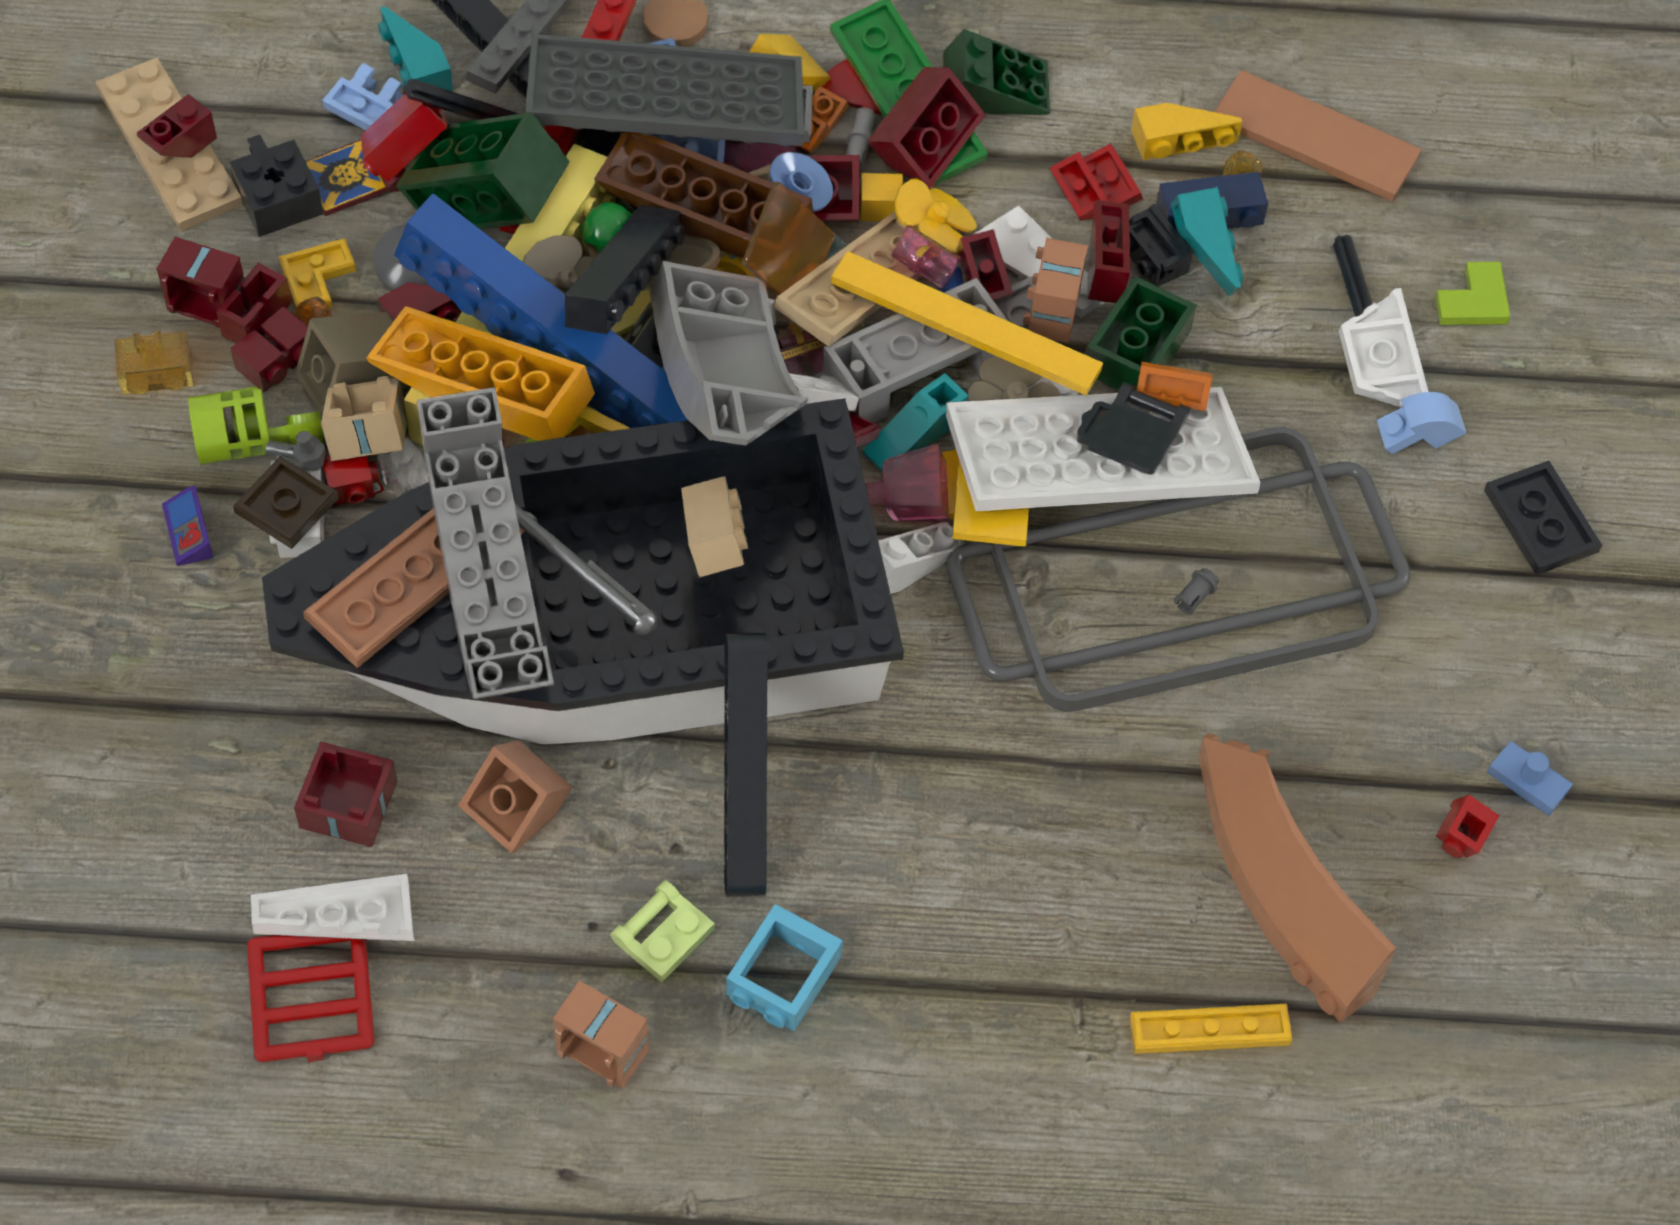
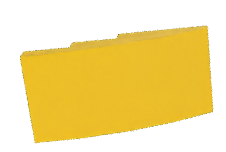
M959 460L952 539L1026 547L1029 508L975 511Z

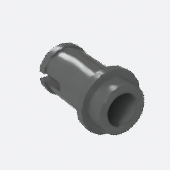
M1207 568L1194 571L1191 575L1192 580L1174 598L1175 604L1182 601L1177 606L1182 612L1189 615L1193 614L1197 606L1208 594L1216 592L1219 580Z

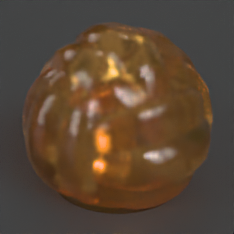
M311 297L298 304L294 316L308 327L311 318L332 317V313L322 298Z

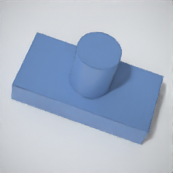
M1512 741L1507 744L1487 771L1492 777L1548 816L1552 814L1573 786L1570 781L1549 767V759L1545 754L1541 752L1529 754Z

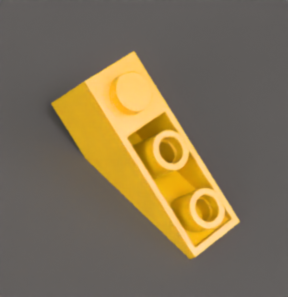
M1162 103L1135 108L1131 131L1142 160L1162 159L1170 155L1186 152L1194 153L1202 149L1218 146L1226 147L1238 143L1243 121L1241 117L1171 103Z

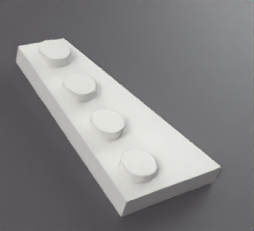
M1019 205L976 232L980 233L994 229L1004 265L1009 270L1018 274L1020 281L1033 276L1034 273H1039L1042 259L1036 258L1037 247H1044L1046 238L1053 239ZM1086 270L1083 272L1075 315L1080 318L1105 303L1088 299V272Z
M408 874L251 895V917L254 934L414 941Z

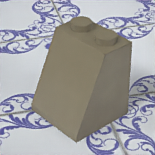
M387 312L310 319L295 375L322 415L328 388H332L334 384L346 383L347 385L372 382L377 381L378 377L389 376L390 379L395 378L369 363L366 358L393 323ZM400 381L401 387L407 385Z

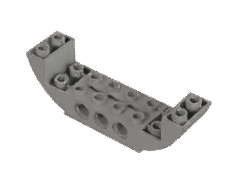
M495 387L417 400L433 510L459 646L473 699L554 685L547 647L542 645L502 443V421Z

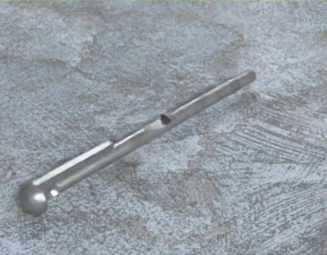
M515 504L519 527L635 625L633 629L635 635L647 637L656 631L658 617L653 610L648 609L593 561L590 560L586 564L556 537L537 523L536 517Z

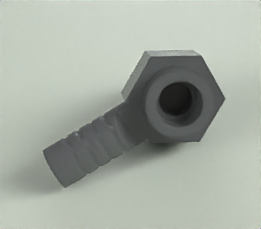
M301 431L297 434L296 445L271 440L266 445L267 455L294 459L306 471H313L322 467L328 454L325 445L315 436L311 437L307 431Z

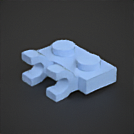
M362 63L350 81L343 77L340 78L322 100L324 109L367 130L404 95L398 92L402 88V83L390 77L381 92L375 95L371 92L378 85L377 80L371 78L375 70Z

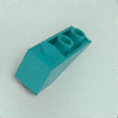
M380 7L382 21L377 23L378 31L382 41H388L390 44L388 52L392 64L400 66L399 77L402 86H407L408 80L416 79L452 91L451 68L440 44L387 7Z
M1218 187L1177 195L1171 206L1178 234L1227 295H1234L1241 287L1240 283H1243V272L1241 265L1235 263L1232 251L1235 250V238L1232 230L1227 229L1225 217H1227L1228 209L1225 198L1220 197Z
M944 373L921 389L879 433L878 438L867 445L863 450V454L885 476H888L947 434L950 428L946 418V403L966 402L969 399V395Z

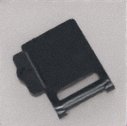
M1123 382L1112 405L1097 401L1089 411L1082 414L1081 425L1077 430V442L1088 445L1087 449L1091 452L1148 475H1153L1179 431L1185 425L1190 415L1191 407L1180 404L1179 407L1135 390V385ZM1131 403L1138 407L1144 408L1146 410L1169 418L1172 421L1168 422L1156 416L1150 415L1148 413L1130 407L1127 404Z

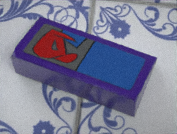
M194 485L162 503L177 566L213 558L196 486Z

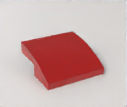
M1111 143L1084 158L1078 152L1049 167L1080 221L1093 219L1095 200L1129 204V206L1143 200L1141 191Z

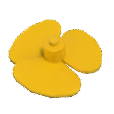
M910 179L897 192L894 203L896 217L900 223L906 227L917 226L919 232L955 255L958 254L957 247L960 238L963 236L950 226L969 233L973 232L977 227V223L969 210L957 199L940 189L931 188L929 190L928 186L919 179ZM921 236V238L925 242L929 243L930 245H932L933 247L942 252H946L945 250L941 249L928 239Z

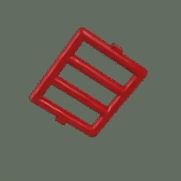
M269 935L249 939L247 942L253 1049L256 1061L262 1063L307 1057L308 1062L324 1060L325 1054L369 1049L374 1045L375 1038L366 939ZM348 941L351 944L352 961L270 972H265L263 952ZM353 977L354 998L267 1009L266 988ZM356 1013L358 1034L276 1045L269 1044V1024Z

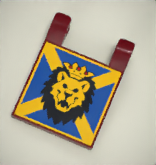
M361 139L305 161L319 188L325 216L386 192L400 191L396 185L405 173L406 168L404 167L389 182L381 175L375 177L363 164Z

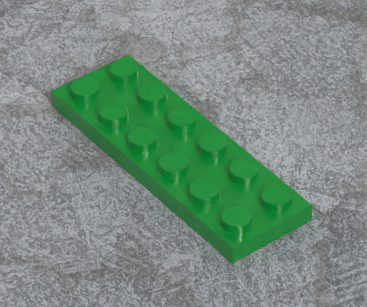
M880 0L830 24L832 36L884 118L922 68L933 67L891 0ZM975 132L971 134L933 186L987 160L988 152Z

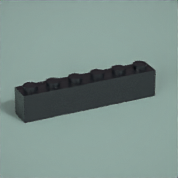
M640 205L565 293V327L607 334L616 322H620L624 312L629 306H633L636 297L647 288L653 276L658 274L663 261L670 260L673 251L677 246L682 245L685 227L681 225V211Z

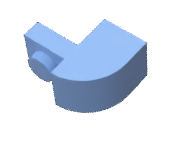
M1422 392L1401 399L1403 407L1377 420L1385 449L1391 454L1422 439L1436 449L1467 434L1458 405L1445 394L1438 392Z

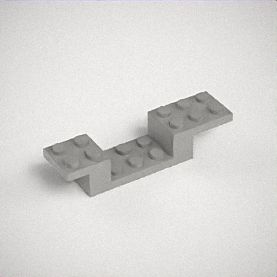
M1033 276L1011 286L1013 296L996 301L992 300L977 278L944 293L1028 330L1029 325L1023 324V318L1026 312L1031 313L1033 299L1027 298L1029 286L1036 287V285L1032 284ZM898 313L842 338L831 346H825L823 371L811 377L820 378L823 375L835 377L859 397L855 411H848L876 423L888 417L891 392L965 358L970 361L978 373L981 363L995 355Z

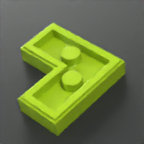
M1467 262L1465 275L1468 290H1437L1435 299L1440 325H1492L1509 323L1510 311L1501 262Z

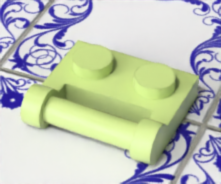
M666 880L655 889L656 894L624 926L618 925L610 933L612 940L661 983L715 930V923L680 895L678 890ZM666 905L675 910L641 944L634 939Z

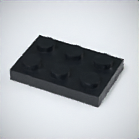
M1550 461L1486 483L1484 488L1486 495L1536 575L1599 553L1602 547L1600 540Z

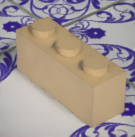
M725 476L681 488L689 548L699 577L744 565L742 550L748 549L743 530L745 526L736 488L729 490Z

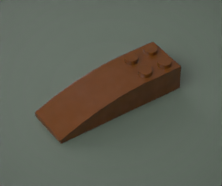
M624 131L594 178L595 183L636 208L640 205L681 211V225L685 227V234L711 240L719 247V250L781 275L785 273L815 221L812 198L663 139L638 132Z

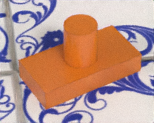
M1141 362L1136 390L1178 407L1180 404H1184L1194 410L1206 411L1212 383V373Z

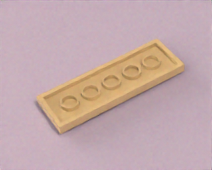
M158 57L95 82L100 96L180 232L243 206L241 195L210 144L192 158L160 156L137 137L139 130L182 99Z
M894 211L777 296L774 308L827 346H831L882 307L877 303L831 284V275L847 251L915 281L944 260L947 253L936 249L925 242L917 232L901 224ZM921 246H929L931 249H928L921 258L915 255Z

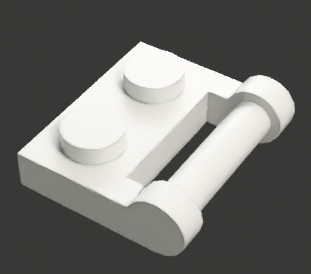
M789 373L801 396L809 398L806 404L846 398L848 410L855 411L859 397L835 377L823 375L820 378Z

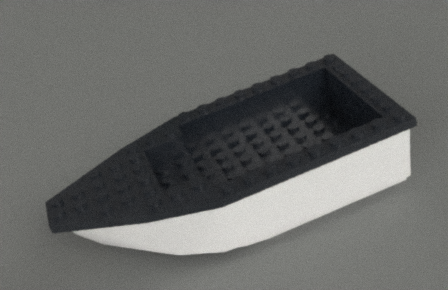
M846 398L808 403L747 445L709 440L689 420L514 444L505 448L504 453L514 503L522 510L536 517L537 523L556 537L586 564L590 560L593 561L648 609L653 610L658 617V627L652 635L647 637L635 635L633 633L635 625L531 536L526 532L522 533L521 539L542 645L547 647L554 685L473 699L459 646L450 593L358 668L304 619V611L433 509L429 482L403 493L262 577L271 651L340 669L464 726L538 744L608 741L723 724L725 633H766L768 652L767 717L879 700L890 662L903 660L904 657L903 645ZM725 476L729 490L736 488L742 510L740 511L745 526L743 530L748 549L742 550L744 565L699 577L689 548L681 488Z

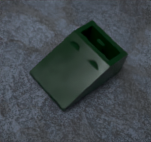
M963 29L943 51V67H949L985 114L1048 115L1050 113L1048 61Z

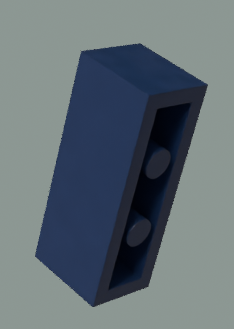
M1259 172L1160 183L1156 206L1176 231L1177 228L1171 203L1179 194L1218 187L1220 197H1224L1227 204L1228 214L1225 217L1227 229L1251 228L1257 225H1264L1269 203Z

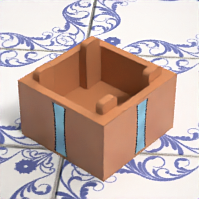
M1046 238L1045 246L1037 247L1036 258L1042 260L1039 273H1034L1032 278V284L1036 285V287H1028L1027 298L1033 299L1031 313L1026 312L1023 318V324L1029 325V331L1051 340L1069 343L1081 289L1088 245Z
M580 980L553 1017L558 1056L562 1059L567 1056L607 1079V1085L610 1087L616 1084L624 1089L649 1052L648 1019Z

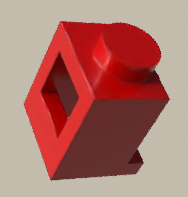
M1468 794L1452 801L1451 809L1435 836L1443 841L1442 849L1456 858L1478 854L1500 816ZM1459 826L1462 828L1463 833L1458 830Z

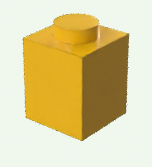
M862 173L860 221L880 222L895 211L894 200L899 188L903 185V174Z

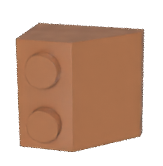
M518 740L493 746L458 806L509 852L514 853L555 817L571 791L572 786Z

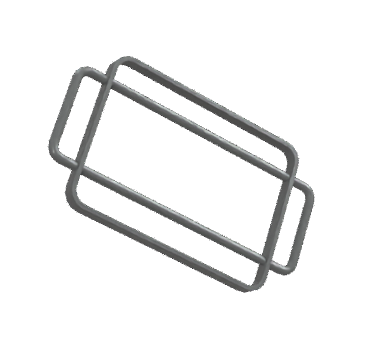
M1274 427L1241 434L1247 451L1271 445L1288 446L1297 452L1305 468L1300 471L1259 479L1261 483L1258 493L1167 499L1027 530L1026 545L1311 483L1354 587L1353 589L1041 659L1003 552L1005 549L1019 546L974 541L956 547L949 554L946 562L947 572L978 664L983 673L998 681H1012L1034 676L1043 700L1054 709L1064 712L1084 710L1358 647L1366 643L1373 635L1379 616L1374 599L1402 591L1409 582V565L1368 471L1359 464L1350 461L1319 466L1311 445L1305 436L1287 427ZM1343 475L1352 476L1356 479L1394 567L1396 575L1393 579L1368 585L1325 479ZM991 553L1028 662L1005 667L994 663L961 569V562L964 559ZM1360 602L1367 620V625L1356 631L1079 694H1065L1057 691L1052 687L1046 675L1047 672Z

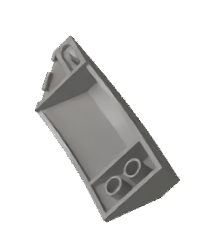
M663 261L650 291L665 372L676 401L685 417L709 440L747 445L806 405L809 398L802 397L797 390L780 352L764 279Z

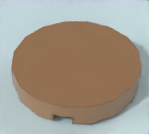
M650 0L645 5L643 12L644 30L653 42L673 37L676 45L688 47L698 42L707 31L708 12L706 5L701 0Z

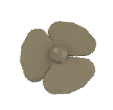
M551 236L537 242L524 256L523 263L565 294L594 259L588 256L581 258L582 246L576 238L572 236Z
M997 356L986 359L981 363L978 370L981 381L972 383L967 392L969 395L968 401L1060 396L1058 388L1049 382H1041L1029 388L1038 382L1042 376Z

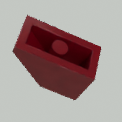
M994 229L961 237L957 251L966 281L977 278L993 301L1013 296Z

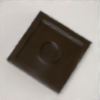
M279 456L233 505L234 513L293 549L339 497L336 490L282 456Z

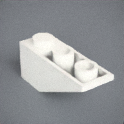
M945 521L879 540L891 594L902 591L946 563L949 554L956 547L965 544L963 540L952 539L953 527Z

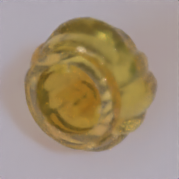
M1239 150L1226 160L1223 166L1224 176L1259 172L1261 175L1263 167L1261 161L1251 152Z

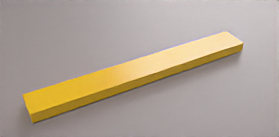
M849 251L846 252L831 275V284L1085 396L1088 395L1102 370L1103 363Z

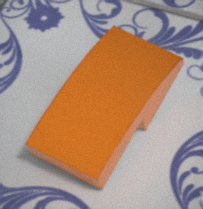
M819 86L812 97L810 143L803 142V146L798 147L809 153L813 152L842 118L849 107L848 101Z

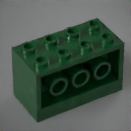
M531 112L448 124L447 128L412 160L396 187L416 210L434 194L479 229L527 224L535 221L570 161Z

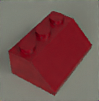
M923 67L867 142L887 166L903 174L908 179L921 180L930 190L986 114L949 67Z

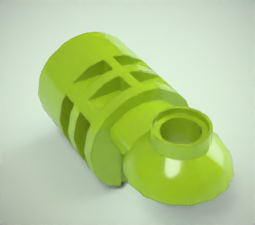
M257 386L188 397L193 438L200 465L266 455V445L269 440L296 445V436L301 431L309 432L311 437L315 436L325 445L320 411L286 416L287 425L269 428L262 389H258ZM225 408H231L237 443H231Z

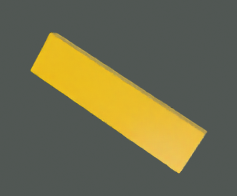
M1287 1004L1131 1012L1129 1017L1134 1054L1290 1046L1292 1043Z

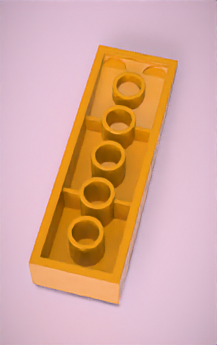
M407 306L404 307L366 357L372 365L430 397L495 387L502 428L538 441L564 438L595 394L585 365Z

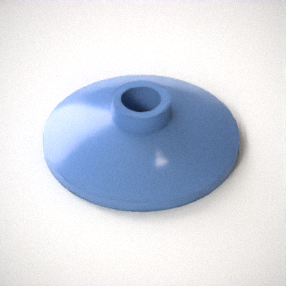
M786 152L777 156L772 162L769 170L770 181L812 198L813 212L823 209L830 202L833 194L831 180L823 167L815 160L801 153Z

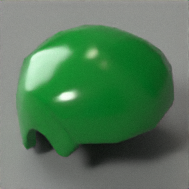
M613 202L599 204L588 212L580 227L584 244H592L600 253L632 214L623 206Z

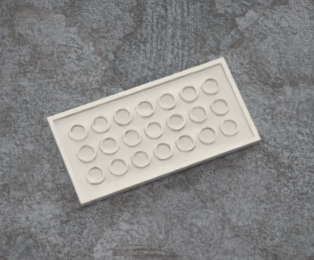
M1222 387L1210 388L1206 411L1191 409L1185 425L1179 431L1153 475H1148L1091 452L1087 449L1088 445L1077 442V430L1081 425L1082 414L1089 411L1097 401L1112 405L1118 393L946 403V418L975 511L1258 493L1261 482ZM1131 403L1127 404L1130 407H1133L1150 415L1156 416L1168 422L1172 421L1169 418H1166L1144 408L1138 407Z

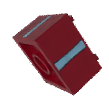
M174 237L156 268L169 313L181 314L215 325L217 328H220L216 310L235 289L241 292L239 284L244 279L239 256L179 237Z
M320 741L294 806L299 828L372 847L397 784L394 761Z

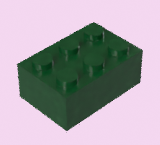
M1134 276L1086 348V356L1103 363L1097 380L1120 390L1123 382H1128L1135 385L1136 390L1141 362L1165 366L1170 364L1192 329L1197 305Z

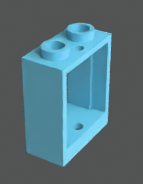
M774 904L726 978V994L729 995L731 1001L743 1009L751 1007L763 1014L764 1018L773 1026L778 1028L785 1026L795 1031L842 957L843 940ZM771 936L818 960L792 1003L745 978Z

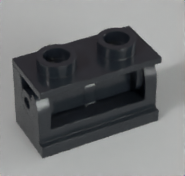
M1155 204L1149 206V209L1129 218L1130 258L1135 263L1136 269L1142 278L1159 287L1189 272L1193 251Z

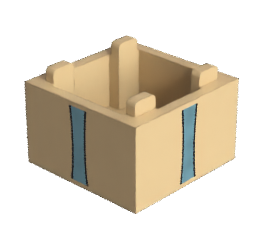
M383 376L378 377L377 381L352 385L338 383L334 384L332 388H328L321 425L331 461L403 450L407 418L400 380Z

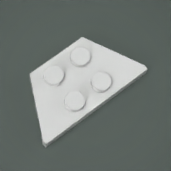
M1401 288L1394 289L1388 297L1377 304L1373 303L1364 309L1361 315L1354 316L1341 325L1338 332L1355 394L1403 407L1401 399L1413 394L1429 392Z

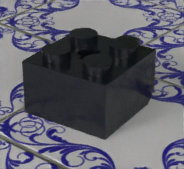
M259 134L247 139L250 145V155L230 161L235 187L242 197L243 205L259 237L324 214L319 188L295 140L267 148Z

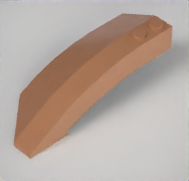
M1208 733L1202 739L1198 757L1214 834L1227 868L1251 914L1264 935L1290 967L1294 979L1300 985H1306L1316 996L1322 1010L1329 1015L1333 1014L1341 1023L1375 997L1396 951V947L1345 894L1311 849L1279 792L1267 762L1271 751L1261 748L1257 752H1252L1248 744L1231 739L1226 743H1222L1217 735Z

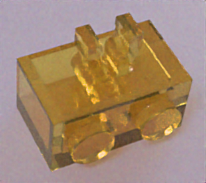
M161 330L154 331V335L141 336V333H133V337L114 339L116 375L122 394H142L147 391L178 390L182 387L194 386L192 354L186 331L162 334Z

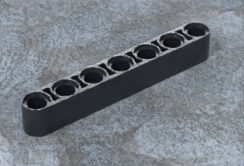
M725 633L724 889L726 897L766 895L768 659L766 633Z

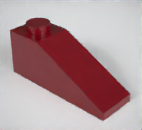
M1095 200L1088 265V299L1117 303L1127 287L1130 276L1129 204Z

